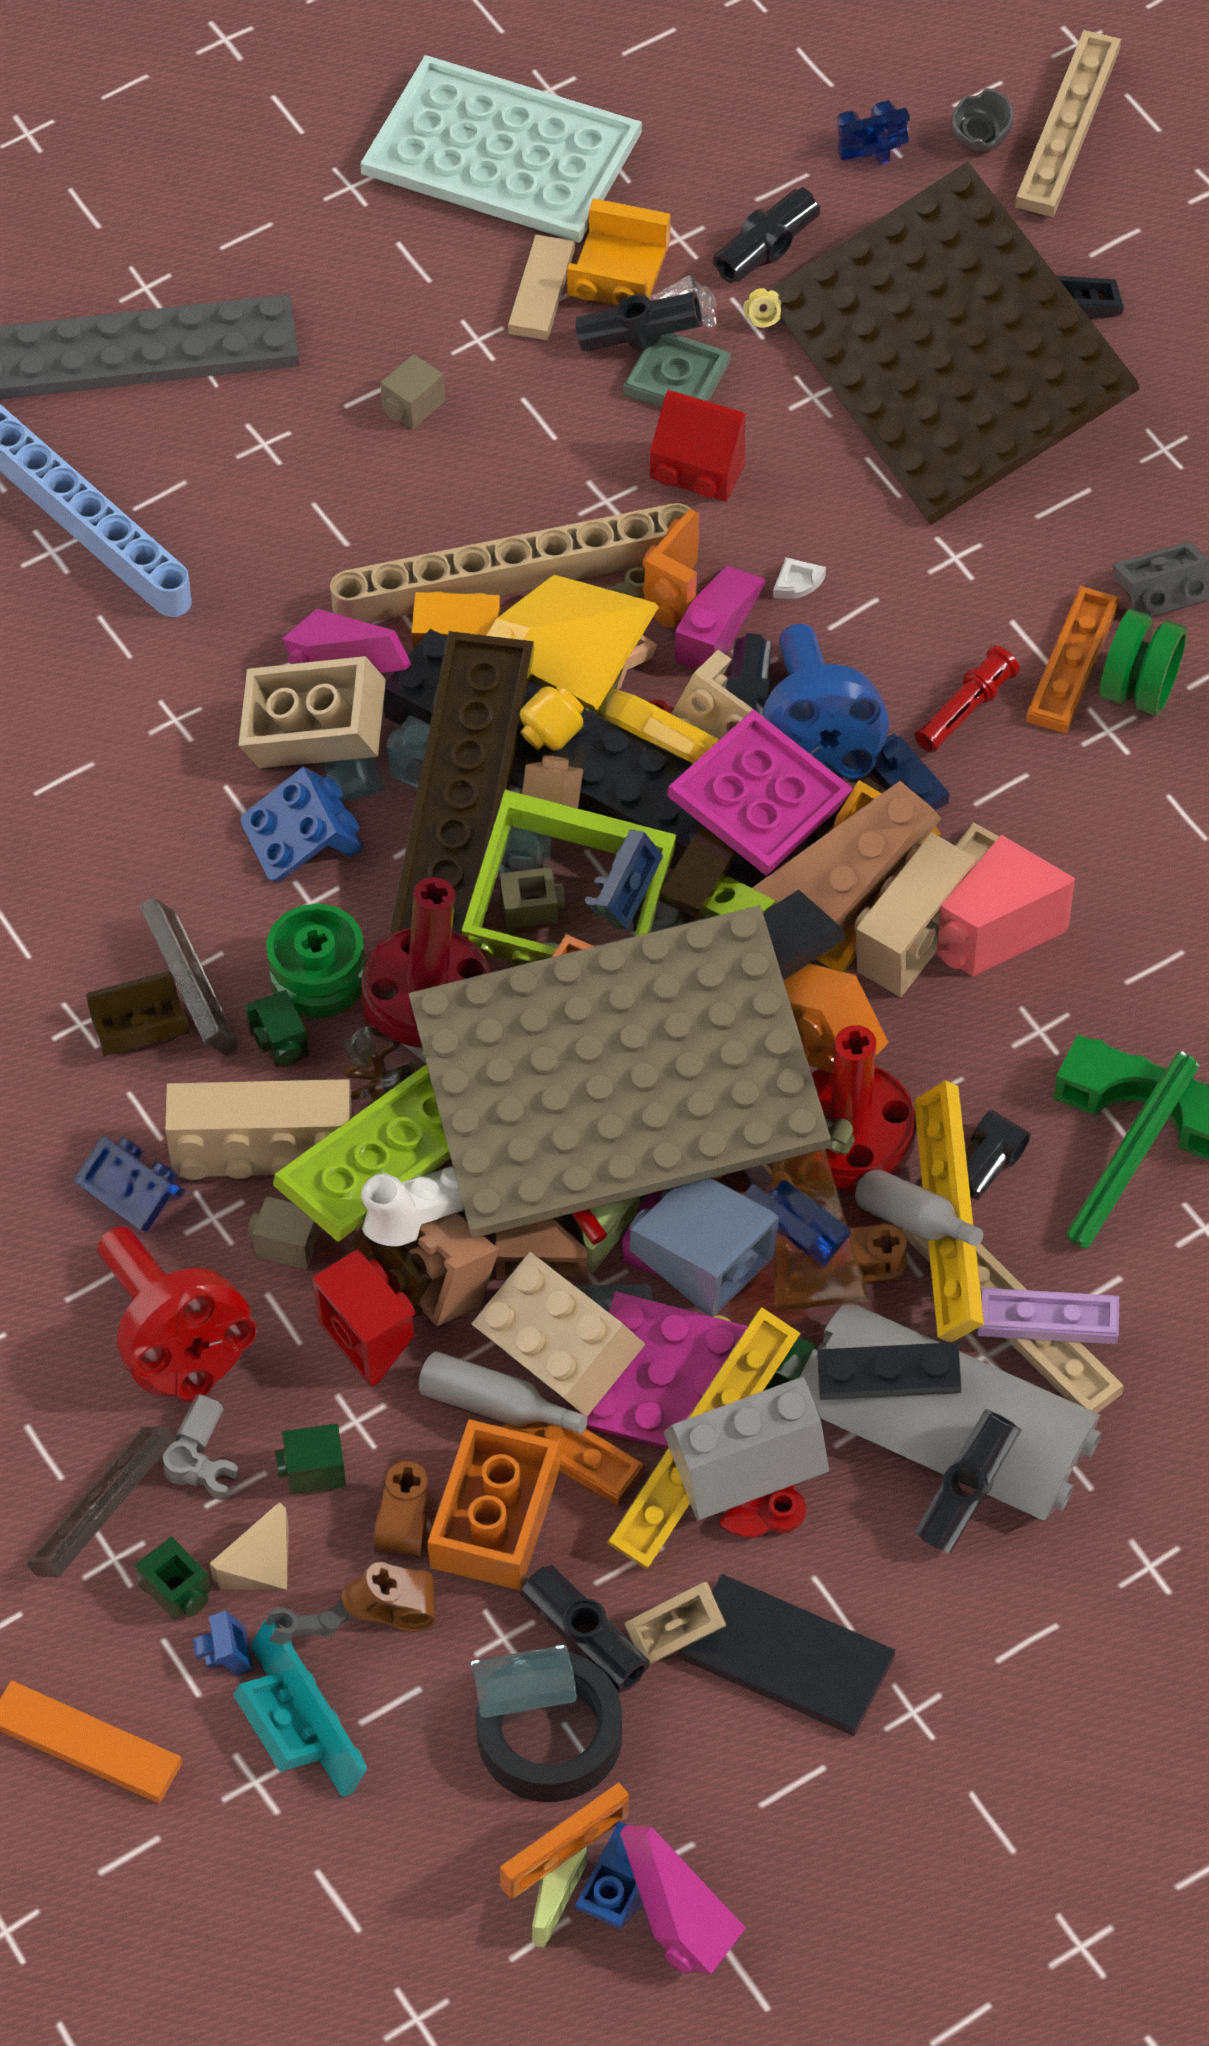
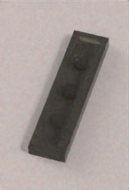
M151 897L140 905V908L174 977L204 1043L227 1056L238 1048V1041L178 914L156 898Z
M142 1427L30 1558L27 1567L37 1577L59 1578L173 1443L176 1437L166 1427Z

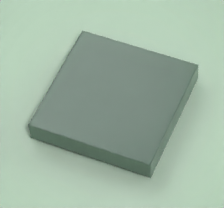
M674 333L662 335L656 344L644 349L623 385L624 395L662 407L665 394L669 389L709 402L731 362V352Z

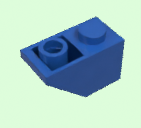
M618 1821L576 1903L577 1910L619 1929L643 1906L620 1834L627 1824Z

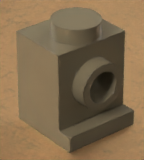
M552 867L499 873L500 899L506 934L515 933L514 928L558 923V910L565 909V898L562 883L554 884Z

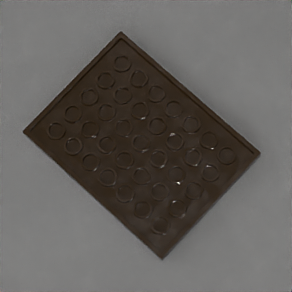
M968 161L771 289L779 294L778 298L782 303L780 305V319L930 525L1140 390L1136 378Z

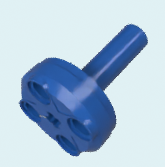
M794 624L787 627L779 637V646L789 676L771 692L765 702L762 716L839 778L858 779L866 776L873 769L875 758L882 750L889 731L888 714L879 691L870 679L861 672L843 665L825 664L816 633L810 626Z

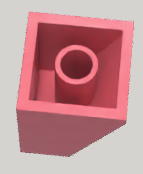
M1001 835L941 905L936 955L941 957L951 968L961 969L973 977L1064 934L1069 928L1075 878Z

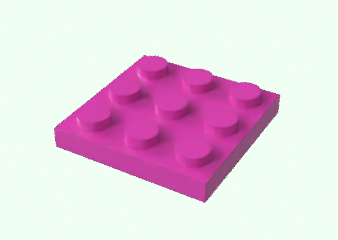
M753 709L669 786L666 796L767 876L846 802L853 788Z
M615 1291L609 1313L642 1340L645 1346L587 1416L586 1429L667 1450L669 1446L663 1432L671 1425L684 1421L689 1417L747 1326Z

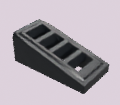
M1057 276L1089 319L1121 315L1123 313L1124 306L1116 279ZM1098 294H1103L1104 300H1099Z

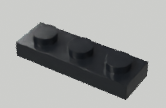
M958 1342L817 1349L820 1400L961 1393Z

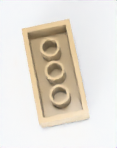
M350 1079L167 1083L165 1131L173 1177L199 1180L209 1176H229L235 1179H244L253 1175L275 1176V1173L353 1118Z

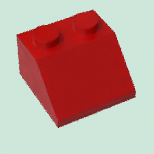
M668 389L664 397L650 449V478L664 485L677 486L696 492L703 497H712L727 502L745 466L746 413Z
M357 1248L312 1277L318 1323L372 1388L381 1381L414 1337L412 1317L415 1315V1310L404 1293L398 1292L396 1294L387 1284L388 1277L382 1266L375 1259L368 1261Z

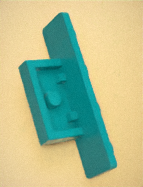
M264 1620L250 1647L267 1676L239 1684L233 1695L280 1772L320 1761L342 1797L352 1795L367 1771V1766L364 1763L361 1752L351 1742L340 1724L336 1712L330 1708L317 1687L313 1675L307 1671L294 1650L292 1642L280 1645L270 1641L275 1628H281L279 1624L265 1625L266 1620Z

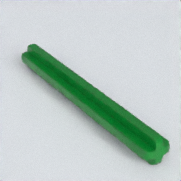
M1178 1052L1171 1060L1068 1228L1066 1237L1072 1244L1086 1249L1093 1242L1197 1072L1199 1064L1192 1056L1184 1052Z

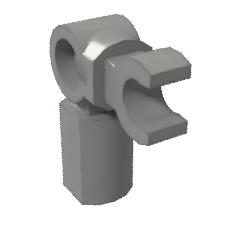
M199 1394L194 1397L176 1434V1442L169 1444L164 1450L163 1473L166 1479L173 1484H190L195 1487L200 1484L206 1487L207 1492L212 1497L226 1500L228 1497V1487L217 1483L216 1478L226 1475L236 1479L238 1476V1466L229 1460L209 1461L207 1455L200 1453L204 1451L224 1409L218 1401Z

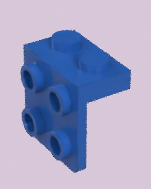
M302 767L242 815L241 824L268 879L277 883L281 882L327 845L349 857H353L364 848L357 834V831L360 829L359 824L354 816L344 808L340 800L343 797L342 790L331 777L326 776L323 778L311 770Z

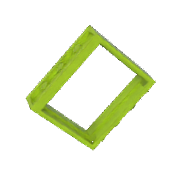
M505 790L462 928V935L473 942L486 959L497 957L511 961L514 966L551 958L557 947L481 928L512 827L615 854L621 848L629 830L645 832L661 852L663 858L649 884L634 937L651 933L660 902V891L665 885L674 854L676 834Z

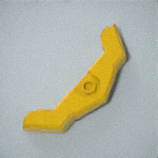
M617 689L609 690L596 711L599 717L692 764L720 740L636 695Z

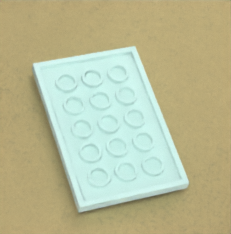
M425 55L361 161V174L580 243L589 227V208L592 199H605L642 133V122Z

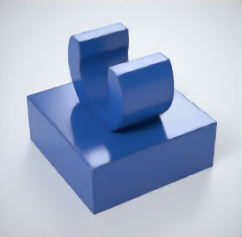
M226 1610L209 1616L212 1634L201 1635L193 1639L196 1658L205 1657V1663L208 1668L222 1664L235 1676L253 1670L246 1627Z

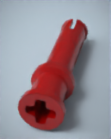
M994 645L987 651V658L976 669H970L965 673L963 686L942 705L920 730L915 732V740L921 748L929 753H935L939 746L981 703L993 701L998 694L997 689L1008 678H1015L1019 674L1020 666L1009 651L1001 646Z

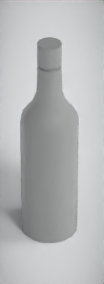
M883 1170L867 1172L860 1179L856 1187L855 1198L857 1205L862 1211L926 1240H940L948 1235L972 1246L979 1245L983 1240V1231L980 1228L955 1217L954 1207L948 1199Z
M437 1351L427 1358L420 1373L419 1391L421 1395L515 1427H522L533 1422H545L581 1434L587 1425L586 1415L547 1402L541 1396L536 1386L528 1381Z

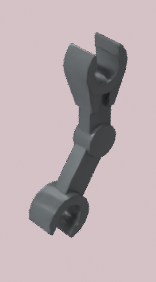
M340 1597L338 1603L332 1609L324 1611L319 1615L296 1616L294 1612L287 1608H275L270 1612L265 1625L280 1624L285 1627L275 1628L270 1638L271 1642L284 1645L288 1644L294 1635L320 1634L325 1637H331L340 1625L356 1618L347 1612Z

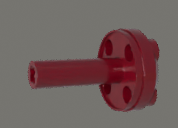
M426 878L415 886L411 928L400 930L382 940L370 954L362 977L361 997L363 1016L366 1022L390 1039L418 1048H422L409 993L490 973L488 962L481 950L463 935L452 931L455 890L448 881L442 878Z

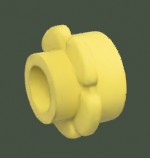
M764 288L756 289L750 293L749 300L744 302L743 312L746 318H750L752 325L765 328L779 321L781 314L780 305L782 304L778 298L779 294L773 290L768 292ZM762 304L767 305L765 311L759 309Z

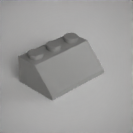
M804 1376L678 1422L663 1432L697 1521L829 1472L821 1420Z

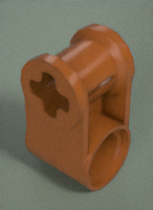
M893 1224L855 1228L835 1227L819 1235L822 1280L829 1286L847 1287L854 1284L892 1282L901 1278L907 1270L908 1259L905 1253L907 1239L905 1233ZM883 1236L888 1237V1243H883ZM886 1263H890L889 1271L886 1270Z
M400 1461L394 1464L386 1474L381 1509L378 1510L374 1552L422 1557L427 1524L428 1479L424 1468L416 1462ZM405 1487H411L409 1493H403Z
M375 1562L367 1567L362 1578H355L349 1581L342 1589L341 1598L347 1612L356 1619L394 1626L397 1629L409 1632L426 1630L433 1627L436 1623L434 1579L430 1572L417 1569L411 1570L385 1562Z

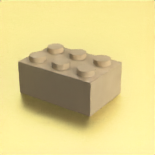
M366 656L247 669L238 746L259 769L378 757L386 679Z
M932 832L922 845L915 844L905 859L904 868L897 877L891 875L881 888L879 900L871 909L866 907L855 922L857 972L895 995L902 997L937 952L941 905L976 865V858Z
M532 1252L527 1254L471 1323L494 1344L586 1416L590 1414L645 1346V1343L623 1323Z

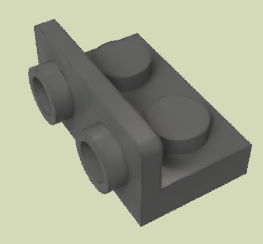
M1190 541L1113 564L1114 579L1131 595L1132 609L1151 615V617L1209 599V559Z

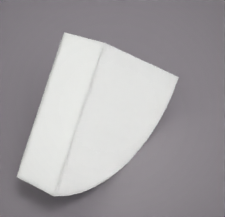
M785 557L773 589V598L784 600L796 599L810 594L823 582L826 567Z

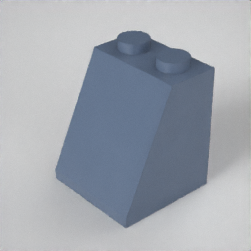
M709 1178L665 1189L661 1195V1201L651 1210L645 1208L640 1211L629 1227L631 1230L629 1250L706 1315L714 1317L773 1259L779 1216L762 1205Z

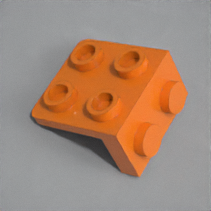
M689 509L682 518L678 517L671 523L665 538L658 546L653 545L649 548L642 563V566L645 568V582L642 588L644 600L655 602L659 607L653 616L654 619L662 626L675 630L690 604L696 598L697 572L692 570L698 560L699 513L693 509Z

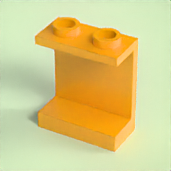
M593 198L589 208V233L578 263H569L567 267V296L615 306L631 295L641 294L650 299L670 243V214Z

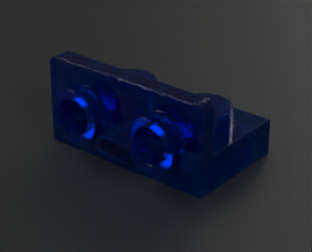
M102 1136L73 1179V1182L134 1226L148 1232L172 1194L182 1198L186 1189L175 1182L178 1177L175 1171L157 1160L151 1165L142 1159L141 1156L144 1150L131 1140L122 1136L117 1142Z
M786 1180L781 1181L775 1190L771 1188L767 1194L752 1184L743 1195L779 1216L777 1233L823 1268L851 1235V1230L845 1224Z

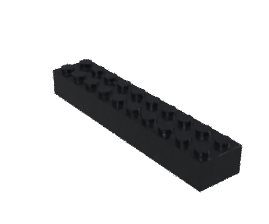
M429 629L408 655L412 665L406 670L395 671L385 682L383 701L385 718L425 739H428L447 642L446 636L432 629ZM529 680L525 704L543 687ZM586 709L581 713L583 718L582 728L560 750H550L544 745L539 750L535 749L521 735L520 731L524 728L521 722L510 784L523 790L526 765L542 762L543 756H556L568 759V766L583 769L578 809L676 834L674 854L669 867L674 870L702 825L666 796L669 786L692 766L690 763ZM738 854L725 877L729 876L753 888L771 875L773 871L766 876Z

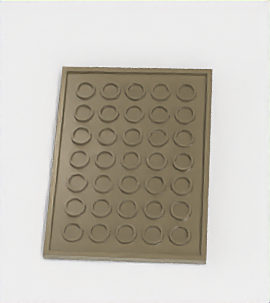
M761 905L409 993L472 1238L832 1147L831 1137Z

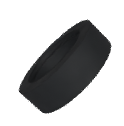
M533 1651L508 1661L490 1677L478 1700L476 1729L481 1759L488 1772L501 1786L525 1799L539 1802H559L573 1799L589 1792L599 1785L611 1772L619 1757L622 1746V1707L615 1686L597 1665L582 1656L566 1651ZM546 1687L561 1688L577 1694L591 1707L598 1724L593 1740L581 1754L569 1761L550 1765L534 1763L519 1756L508 1745L501 1730L506 1712L519 1697L532 1690Z

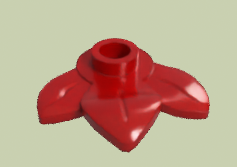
M795 1485L729 1509L719 1520V1526L729 1533L744 1538H757L769 1530L781 1534L789 1533L797 1529L805 1520L806 1503L802 1495L795 1490ZM786 1504L791 1509L787 1512H779L775 1509V1506Z

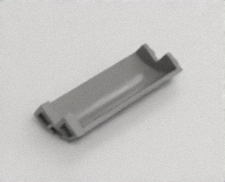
M846 1301L825 1328V1337L818 1349L940 1342ZM813 1349L800 1377L804 1376L821 1419L943 1475L954 1464L985 1409L1001 1414L1014 1422L1022 1431L996 1474L992 1489L987 1495L1044 1521L1056 1509L1064 1510L1074 1485L1067 1483L1073 1467L1084 1456L1091 1458L1101 1437V1432L1095 1430L1101 1416L1100 1414L960 1351L961 1393L820 1400L817 1350ZM963 1468L959 1473L958 1482L977 1490L978 1478L976 1474L970 1469Z

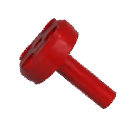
M860 1025L847 1026L836 1035L833 1073H829L821 1068L811 1073L824 1117L833 1122L840 1118L846 1119L852 1125V1134L855 1141L849 1153L840 1155L827 1148L792 1157L798 1167L811 1178L828 1186L843 1188L846 1192L854 1195L860 1179L867 1172L879 1169L892 1175L899 1172L909 1160L916 1138L915 1110L909 1093L893 1075L875 1066L876 1037L868 1028ZM889 1119H898V1120H901L902 1122H900V1123H891V1122H889V1121H887V1120H889ZM860 1163L866 1165L867 1167L855 1168L851 1165Z
M113 1228L100 1239L97 1248L99 1256L133 1300L126 1309L117 1332L118 1352L127 1371L142 1389L153 1395L162 1397L178 1396L184 1402H192L194 1397L199 1394L206 1396L213 1388L214 1383L221 1379L235 1365L243 1351L256 1339L258 1332L257 1324L252 1319L251 1310L246 1300L231 1282L219 1273L209 1269L188 1268L166 1275L130 1228Z

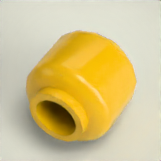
M558 686L556 689L543 687L520 710V720L524 725L520 733L537 750L543 745L550 750H560L582 728L583 718L581 713L584 707L574 695L562 686Z

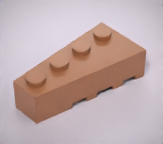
M899 781L752 889L776 901V904L799 889L839 924L843 932H845L881 890L886 880L891 875H894L905 862L911 848L917 843L920 844L942 818L930 805Z
M457 1213L421 1224L417 1239L404 1244V1246L432 1278L419 1305L434 1325L438 1327L481 1306L499 1249L484 1236L472 1238L468 1222Z

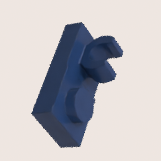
M895 733L888 736L882 750L875 758V765L871 770V773L881 785L888 790L901 781L934 810L948 804L949 792L930 769L923 764L901 736L898 737Z
M629 830L621 848L616 854L609 876L596 877L594 881L601 890L598 898L586 897L585 903L595 914H603L616 929H628L663 858L661 852L645 832Z

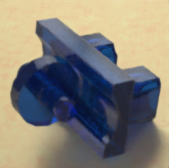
M890 100L876 103L871 108V117L860 120L857 112L853 110L840 113L837 116V131L839 135L838 154L841 160L845 161L859 156L864 158L874 155L880 165L889 163L890 150L900 148L901 145L909 141L907 124L910 121V115L906 107L897 110Z

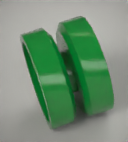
M1133 609L1127 610L1118 626L1106 658L1100 682V699L1121 705L1131 697L1135 689L1134 703L1136 710L1152 716H1159L1168 701L1180 669L1187 643L1188 628L1165 621L1158 626L1153 634L1151 615Z
M321 903L300 905L282 914L271 926L266 940L272 992L275 994L287 990L299 1016L313 1019L332 1017L349 1009L362 995V977L365 969L362 931L351 915L338 907Z

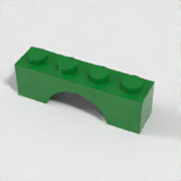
M1077 1034L1056 1075L1054 1100L1092 1115H1096L1107 1106L1121 1101H1141L1146 1103L1166 1068L1153 1064L1143 1056L1130 1055L1112 1048L1102 1040L1089 1039ZM1192 1078L1169 1118L1174 1123L1178 1133L1179 1149L1209 1160V1085Z

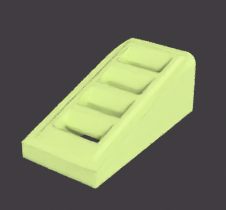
M588 1846L540 1880L532 1924V1941L536 1947L545 1948L587 1865Z

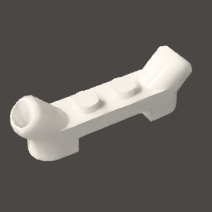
M453 1166L403 1183L387 1173L375 1174L363 1185L361 1192L362 1202L368 1210L362 1230L369 1239L386 1246H400L415 1241L421 1224L460 1211L465 1214Z

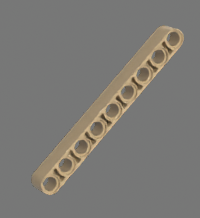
M680 503L667 504L346 570L336 574L330 582L332 613L371 623L413 614L415 592L484 593L501 596L535 589L553 575L579 580L634 567H642L644 556L649 548L653 545L658 546L665 538L671 523L678 517L682 518L691 508Z

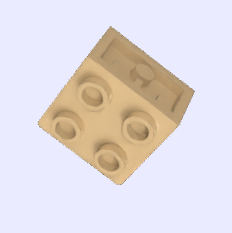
M717 650L694 672L671 714L721 739L746 717L753 708L724 688L728 678L723 674L732 659L720 650Z

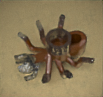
M365 1027L355 1032L351 1040L350 1038L344 1040L345 1050L348 1057L352 1059V1064L343 1070V1075L348 1078L370 1080V1084L351 1092V1100L365 1099L371 1094L372 1099L368 1106L415 1073V1070L423 1065L421 1060H416L410 1064L387 1071L384 1058L399 1048L401 1043L393 1040L377 1051L370 1027ZM365 1066L367 1068L366 1070H359L360 1068Z

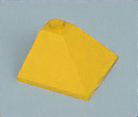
M553 575L500 615L486 636L534 641L535 651L529 680L542 687L556 689L558 686H562L574 695L583 707L597 711L659 607L655 602Z

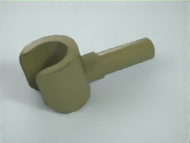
M640 567L630 568L626 572L624 582L605 587L604 589L643 599L642 588L644 582H641L644 580L645 570Z
M825 1118L831 1137L832 1147L829 1149L840 1155L848 1154L855 1141L851 1123L842 1118L835 1120V1122Z

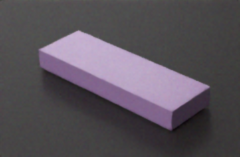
M980 1287L984 1325L978 1328L977 1336L1118 1344L1119 1296Z

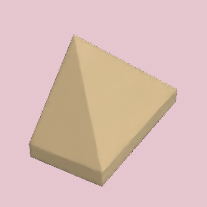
M279 1502L210 1563L213 1585L220 1591L287 1590L289 1526L286 1507Z
M702 1582L624 1623L633 1645L649 1659L650 1665L726 1626L707 1582Z

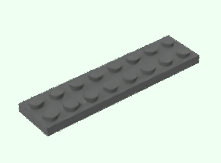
M290 294L0 326V399L299 366Z

